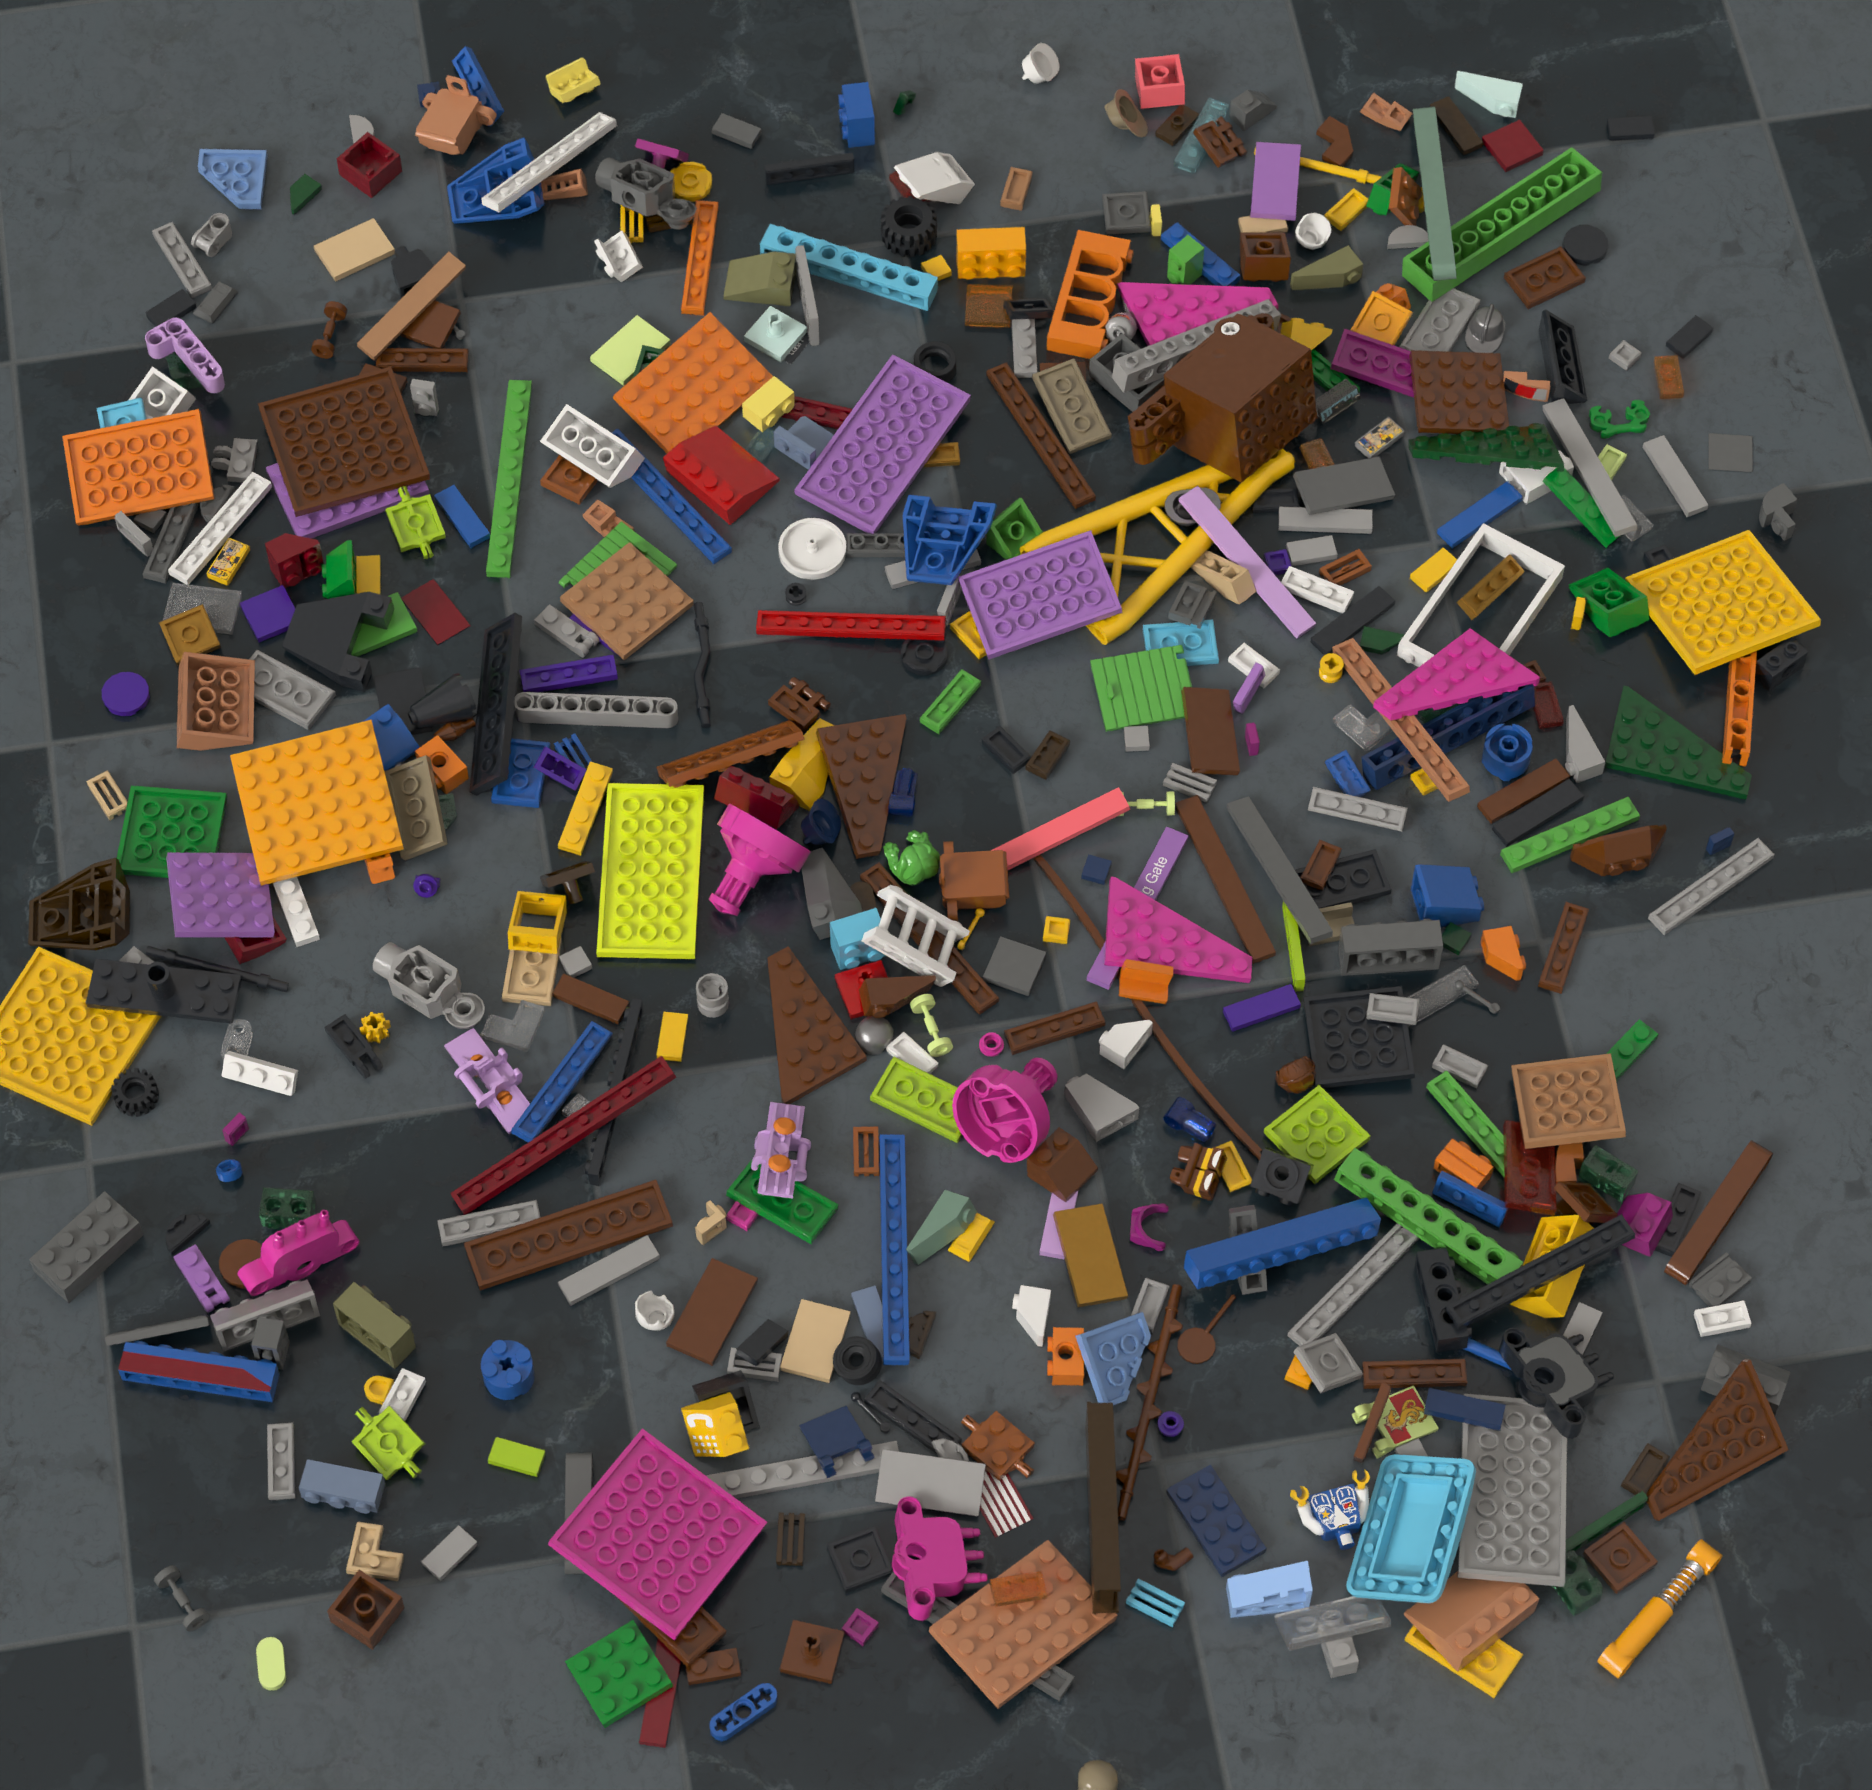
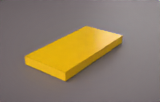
M1414 1625L1405 1637L1406 1642L1493 1698L1496 1697L1523 1656L1521 1652L1498 1639L1491 1647L1457 1672Z

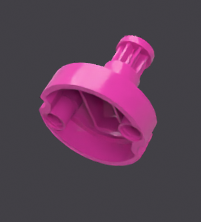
M729 803L717 825L722 827L720 832L732 859L725 870V877L714 894L711 893L708 899L718 911L738 916L741 911L739 907L751 887L754 888L762 875L792 873L793 870L799 873L811 851Z
M1033 1058L1026 1064L1021 1074L1015 1070L1011 1072L1007 1069H1002L998 1065H987L975 1070L957 1088L953 1097V1116L963 1137L981 1154L987 1157L991 1155L998 1156L1005 1163L1018 1162L1027 1158L1044 1141L1049 1132V1111L1041 1094L1044 1091L1050 1090L1056 1084L1058 1076L1055 1068L1043 1058Z

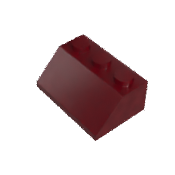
M730 766L720 775L714 797L715 800L725 805L729 803L775 829H778L800 805L794 795L733 766Z

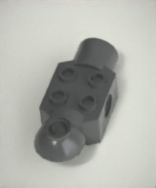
M608 157L598 166L595 175L596 184L612 192L613 202L644 216L657 214L668 222L669 227L673 229L687 227L688 222L695 216L696 206L692 202L684 199H675L674 173L640 158L622 163Z

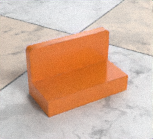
M1125 959L1120 970L1119 996L1166 1004L1168 1001V985L1173 977V967Z

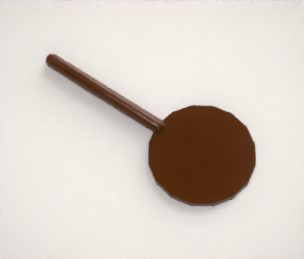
M1234 1294L1230 1296L1205 1330L1202 1328H1191L1180 1335L1177 1349L1183 1359L1190 1363L1200 1364L1208 1361L1213 1356L1215 1340L1209 1332L1236 1298Z

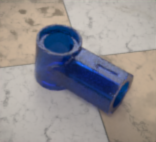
M903 768L897 771L894 791L890 794L888 814L913 817L915 806L914 794L918 773L913 772L912 769Z
M1177 1097L1163 1116V1120L1171 1128L1178 1131L1183 1129L1204 1143L1212 1136L1217 1125L1216 1122L1197 1112L1195 1107L1182 1097Z

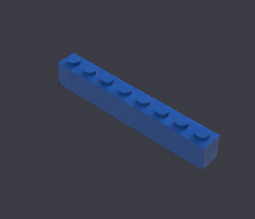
M1366 1197L1187 1250L1184 1269L1197 1289L1207 1286L1211 1287L1217 1283L1234 1280L1251 1273H1258L1267 1268L1281 1266L1284 1263L1304 1259L1317 1253H1324L1337 1247L1348 1246L1357 1241L1371 1239L1378 1235L1381 1218Z

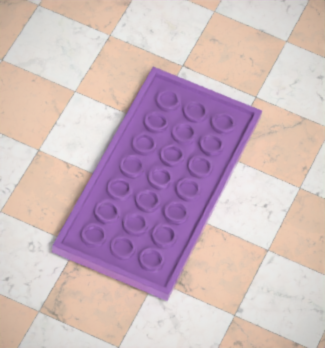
M892 354L797 485L795 495L866 533H876L968 405L971 395Z

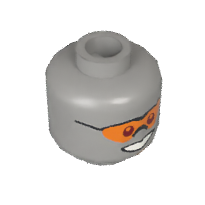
M1117 313L1106 324L1105 334L1110 342L1121 334L1131 340L1137 330L1136 321L1127 313Z

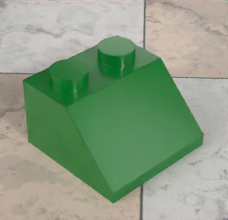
M352 540L345 541L326 554V564H322L323 578H326V584H322L323 598L330 599L356 594V560Z

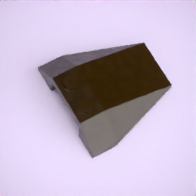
M117 858L94 863L29 901L28 944L30 946L96 951L116 946L130 934V890Z

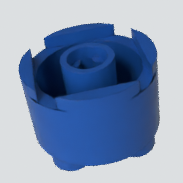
M1504 724L1494 726L1487 733L1484 743L1482 763L1492 775L1499 777L1503 781H1510L1512 778L1522 775L1527 770L1533 749L1531 735L1526 729L1516 724H1512V726H1504Z
M496 1340L482 1356L481 1371L483 1380L488 1391L496 1398L512 1400L521 1394L524 1395L532 1387L535 1378L530 1351L521 1343L511 1340Z

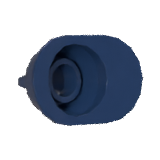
M823 798L817 799L813 803L809 814L802 820L801 829L805 835L803 840L805 844L811 842L814 845H823L835 841L841 828V818L837 809L828 800Z

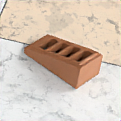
M581 169L547 177L541 181L544 200L588 195L586 177ZM547 185H551L552 191H548Z

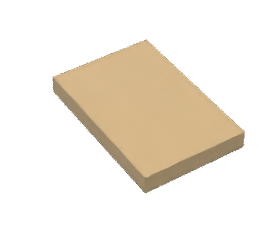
M374 218L314 245L315 252L335 282L390 257L395 252L394 247Z
M560 939L557 954L510 950L502 1002L551 1006L562 939Z
M801 1299L781 1362L780 1371L830 1383L834 1371L833 1354L839 1343L843 1341L851 1311Z

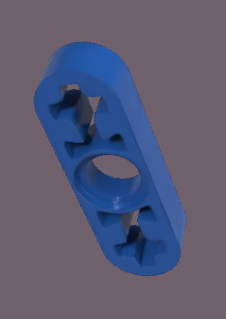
M762 1683L716 1714L710 1721L712 1737L719 1741L728 1740L775 1707L778 1700L775 1687L769 1683ZM764 1692L766 1695L771 1693L770 1701L767 1702L763 1699L758 1702L761 1699L760 1693ZM758 1702V1710H756L754 1703ZM740 1706H748L751 1709V1714L747 1718H740L737 1716L736 1710ZM731 1714L733 1720L726 1725L727 1731H716L717 1723L726 1724L730 1721L728 1715Z

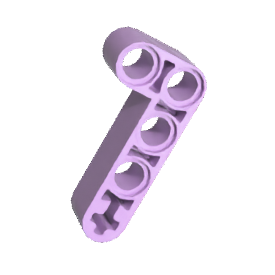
M169 319L146 333L147 350L152 358L161 359L175 351L205 390L210 393H218L223 390L225 381L221 366L182 319Z

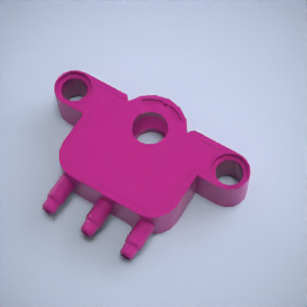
M322 1210L321 1213L300 1220L298 1223L277 1231L268 1237L262 1244L261 1257L244 1265L238 1271V1277L249 1294L257 1296L285 1283L287 1280L297 1281L307 1277L317 1270L321 1264H325L355 1249L359 1244V1239L346 1220H340L332 1224L329 1220V1212ZM311 1261L306 1267L297 1270L303 1263Z
M907 1496L900 1499L895 1515L898 1541L895 1544L892 1557V1569L896 1576L904 1581L910 1616L922 1621L928 1619L932 1614L935 1597L954 1596L962 1591L964 1584L987 1581L986 1573H967L966 1561L983 1559L984 1552L964 1550L963 1538L979 1537L980 1529L960 1528V1525L955 1520L948 1517L923 1518L921 1504L916 1498ZM910 1556L918 1557L920 1560H914Z

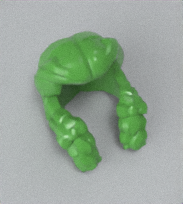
M913 830L908 833L906 840L914 844L903 850L899 862V848L897 844L887 842L883 847L892 873L903 883L917 885L924 879L935 876L940 868V854L930 843L926 832L920 833Z

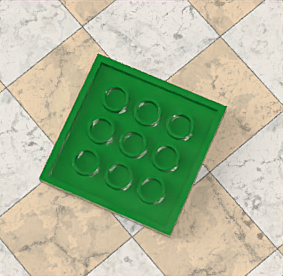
M131 786L117 853V859L120 862L123 873L125 875L168 878L167 853H217L227 804V794Z

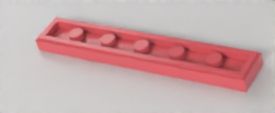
M1118 787L991 851H1005L1007 853V868L1010 870L1129 811L1130 807Z

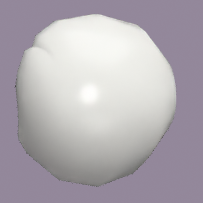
M1306 214L1296 227L1295 237L1305 248L1311 250L1321 248L1328 241L1331 234L1330 222L1321 214Z
M648 1291L639 1295L635 1302L636 1319L642 1327L648 1330L660 1331L672 1323L674 1319V1306L665 1295L656 1296L652 1291Z

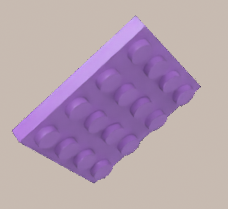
M167 853L166 860L175 937L274 936L269 884L261 886L253 853Z

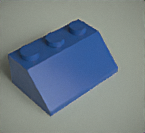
M389 704L364 720H372L384 771L395 768V765L415 754V750L420 748L402 719Z

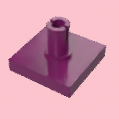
M637 138L635 147L652 153L654 155L652 164L662 169L665 168L666 160L669 158L682 162L688 161L689 154Z

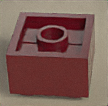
M369 132L365 133L337 158L339 175L370 198H373L402 172L400 154Z

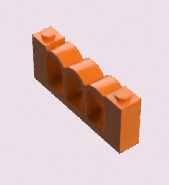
M1082 230L1077 231L1047 335L1048 351L1091 359L1108 345L1109 339H1105V327L1109 321V314L1115 308L1116 289H1118V283L1122 282V273L1126 270L1127 263H1131L1134 250H1130L1131 240ZM1081 263L1109 268L1115 273L1109 276H1101L1081 272L1079 268ZM1074 288L1105 294L1108 298L1102 301H1094L1074 297L1072 293ZM1066 313H1072L1098 319L1101 323L1095 326H1086L1064 320Z

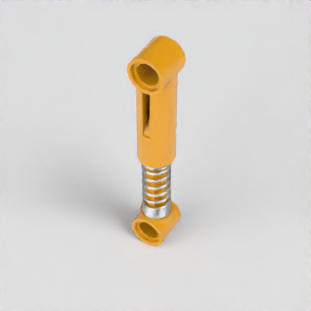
M1700 1539L1687 1555V1562L1683 1565L1684 1568L1680 1569V1573L1676 1574V1578L1671 1579V1583L1667 1584V1588H1664L1662 1591L1663 1593H1659L1657 1597L1653 1596L1615 1642L1613 1641L1604 1650L1597 1663L1617 1679H1620L1632 1665L1638 1654L1673 1615L1674 1606H1677L1678 1600H1682L1681 1596L1686 1595V1590L1690 1591V1586L1695 1585V1580H1699L1703 1575L1708 1576L1720 1562L1723 1555L1703 1539Z

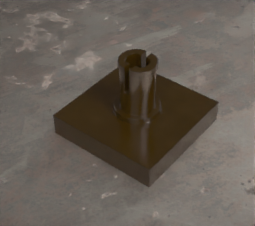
M583 861L542 875L540 879L542 885L548 888L563 884L569 904H573L583 900L577 879L591 874L595 870L591 862Z

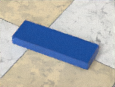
M455 485L434 495L435 501L470 548L490 538V532Z
M1441 1171L1432 1192L1434 1195L1499 1228L1510 1206L1444 1171Z

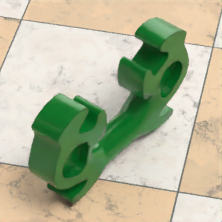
M1633 400L1631 406L1626 407L1625 412L1627 420L1632 421L1613 425L1610 424L1612 418L1610 410H1607L1606 413H1601V406H1594L1589 411L1590 428L1596 432H1601L1600 438H1610L1616 434L1626 432L1643 433L1646 431V423L1649 421L1650 412L1644 405V401Z

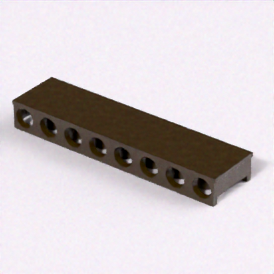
M1087 1402L1085 1431L1092 1615L1096 1613H1119L1118 1592H1121L1113 1403Z

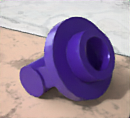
M429 874L416 875L413 884L414 890L421 897H431L440 887L441 878H436Z

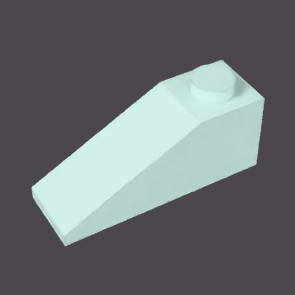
M1457 71L1455 89L1493 114L1515 118L1523 84Z

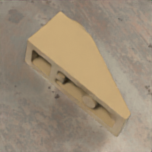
M1206 551L1191 566L1198 575L1224 598L1239 605L1256 592L1248 569L1210 551Z

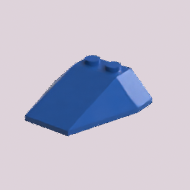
M525 138L502 146L447 186L454 224L520 218L538 211L545 205L541 182L500 212L482 205L481 198L534 160Z
M908 495L903 512L907 580L952 585L990 529L997 505L995 503L974 501L972 510L938 507L934 505L931 497Z

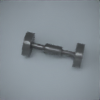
M176 1565L166 1567L155 1576L154 1582L161 1589L171 1586L174 1591L172 1593L181 1608L186 1609L189 1613L182 1624L187 1631H194L203 1626L210 1616L205 1608L192 1610L190 1600L182 1588H178L175 1584L181 1576V1572Z

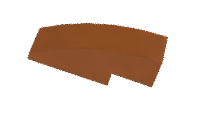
M1582 1142L1559 1145L1554 1162L1553 1192L1556 1191L1554 1187L1558 1182L1577 1181L1575 1169H1581L1584 1159Z

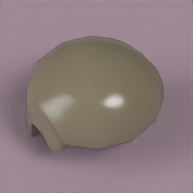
M1092 1760L1081 1767L1078 1775V1790H1117L1118 1775L1111 1763L1102 1760Z

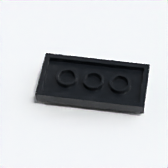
M1376 849L1338 858L1323 891L1304 884L1319 909L1350 902L1355 904L1390 895L1392 890ZM1306 867L1295 869L1300 879Z

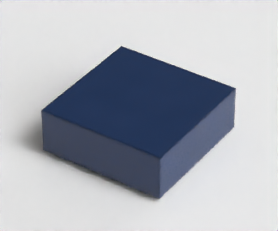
M1727 827L1709 837L1706 850L1710 855L1731 846L1734 837L1732 829Z
M1088 854L1081 879L1105 885L1112 861Z

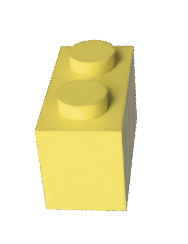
M775 376L772 377L742 403L743 417L761 432H764L768 427H773L783 414L789 413L795 405L794 391Z

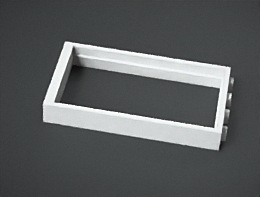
M1483 523L1399 642L1397 656L1417 667H1420L1434 656V654L1413 644L1412 641L1480 545L1503 557H1507L1510 554L1520 566L1547 579L1499 648L1508 655L1511 654L1562 580L1565 565Z

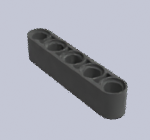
M592 1452L566 1453L565 1521L593 1488ZM564 1557L565 1574H586Z

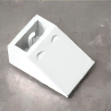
M935 152L894 167L899 173V178L911 188L913 196L920 200L927 199L947 204H960L975 185L951 154Z

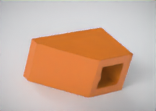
M1512 926L1483 930L1480 943L1486 964L1516 981L1521 980L1523 970H1526V962L1524 956L1519 954L1520 941L1518 935L1513 933Z

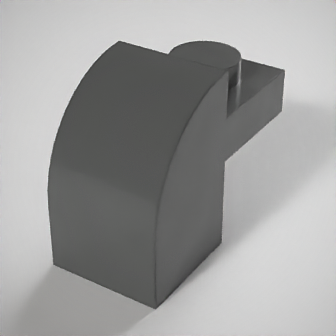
M1784 483L1771 489L1764 496L1759 513V521L1763 528L1771 524L1773 531L1779 534L1785 541L1792 537L1796 525L1789 515L1794 513L1797 498Z

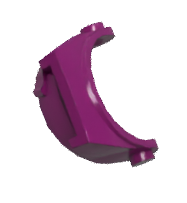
M1161 1203L1133 1209L1130 1241L1141 1246L1154 1248L1157 1251H1163L1166 1248V1244L1147 1236L1141 1223L1144 1218L1153 1213H1167L1169 1207Z

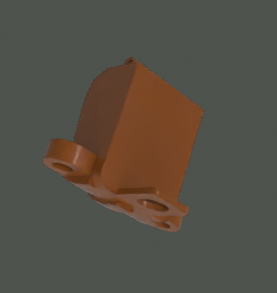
M953 841L943 842L944 854L940 856L941 874H939V882L942 889L943 906L947 909L948 918L958 922V909L998 908L1005 905L1006 899L1009 898L1007 853L1003 850L954 853Z

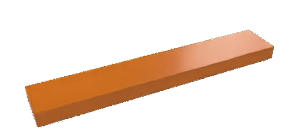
M696 200V213L693 220L681 314L704 315L719 204L718 202Z

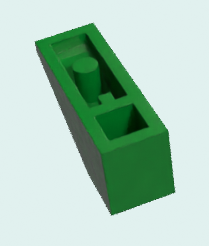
M1401 163L1394 167H1402L1414 181L1419 175L1418 171ZM1394 168L1373 185L1366 207L1373 209V212L1386 216L1391 212L1389 202Z

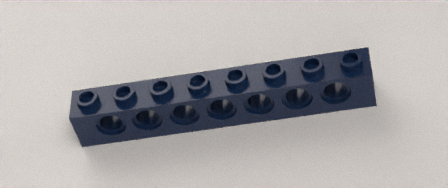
M1533 684L1518 687L1517 691L1504 692L1488 698H1483V696L1471 698L1467 703L1448 710L1422 724V726L1442 752L1446 754L1489 731L1494 726L1502 724L1534 707ZM1399 738L1361 757L1363 777L1376 790L1421 767Z

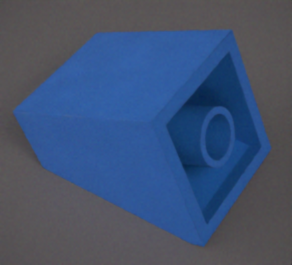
M1415 865L1411 892L1419 920H1440L1441 928L1447 927L1450 922L1460 925L1480 920L1481 911H1484V902L1482 897H1478L1476 891L1478 890L1477 878L1472 876L1470 867Z

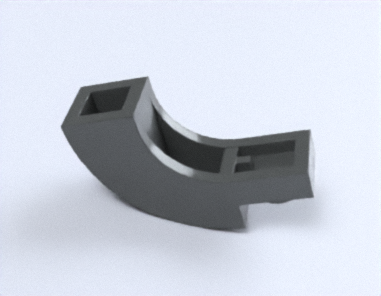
M1254 1205L1229 1209L1230 1238L1257 1230L1256 1209ZM1266 1269L1237 1278L1242 1295L1267 1291Z

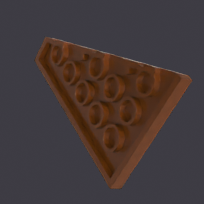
M905 714L818 728L816 731L856 859L876 856L881 851L906 723Z
M789 946L767 958L783 1104H791L867 1061V1056Z
M1746 1358L1741 1361L1646 1493L1648 1497L1647 1504L1655 1520L1659 1521L1789 1450L1750 1359Z

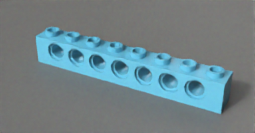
M770 224L760 243V254L769 252L795 254L796 246L804 245L810 274L926 311L929 310L938 291V277L930 273H923L908 266L892 263L886 259H879L867 253H860L845 246H838L823 239H816L804 233L788 230L782 226Z

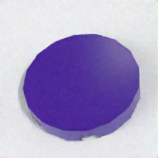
M120 672L111 676L102 688L104 705L112 714L119 716L136 714V711L146 707L150 699V690L146 680L133 672Z

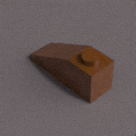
M935 975L865 979L859 989L864 1016L882 1018L910 1003L917 996L930 991L936 981Z

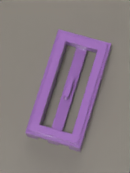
M1257 662L1254 664L1233 700L1235 711L1242 714L1246 710L1266 676L1263 665Z

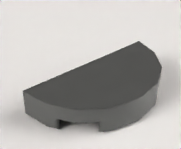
M222 485V487L213 489L215 499L200 502L201 514L207 523L211 521L235 492L234 486Z

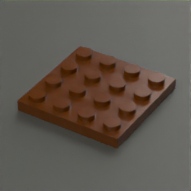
M1411 350L1409 358L1418 433L1460 434L1463 431L1483 432L1487 428H1493L1498 431L1504 430L1509 426L1500 353Z

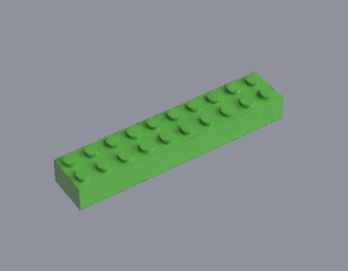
M1571 147L1451 226L1456 279L1433 280L1429 241L1403 258L1402 276L1431 302L1435 301L1601 191L1602 172Z

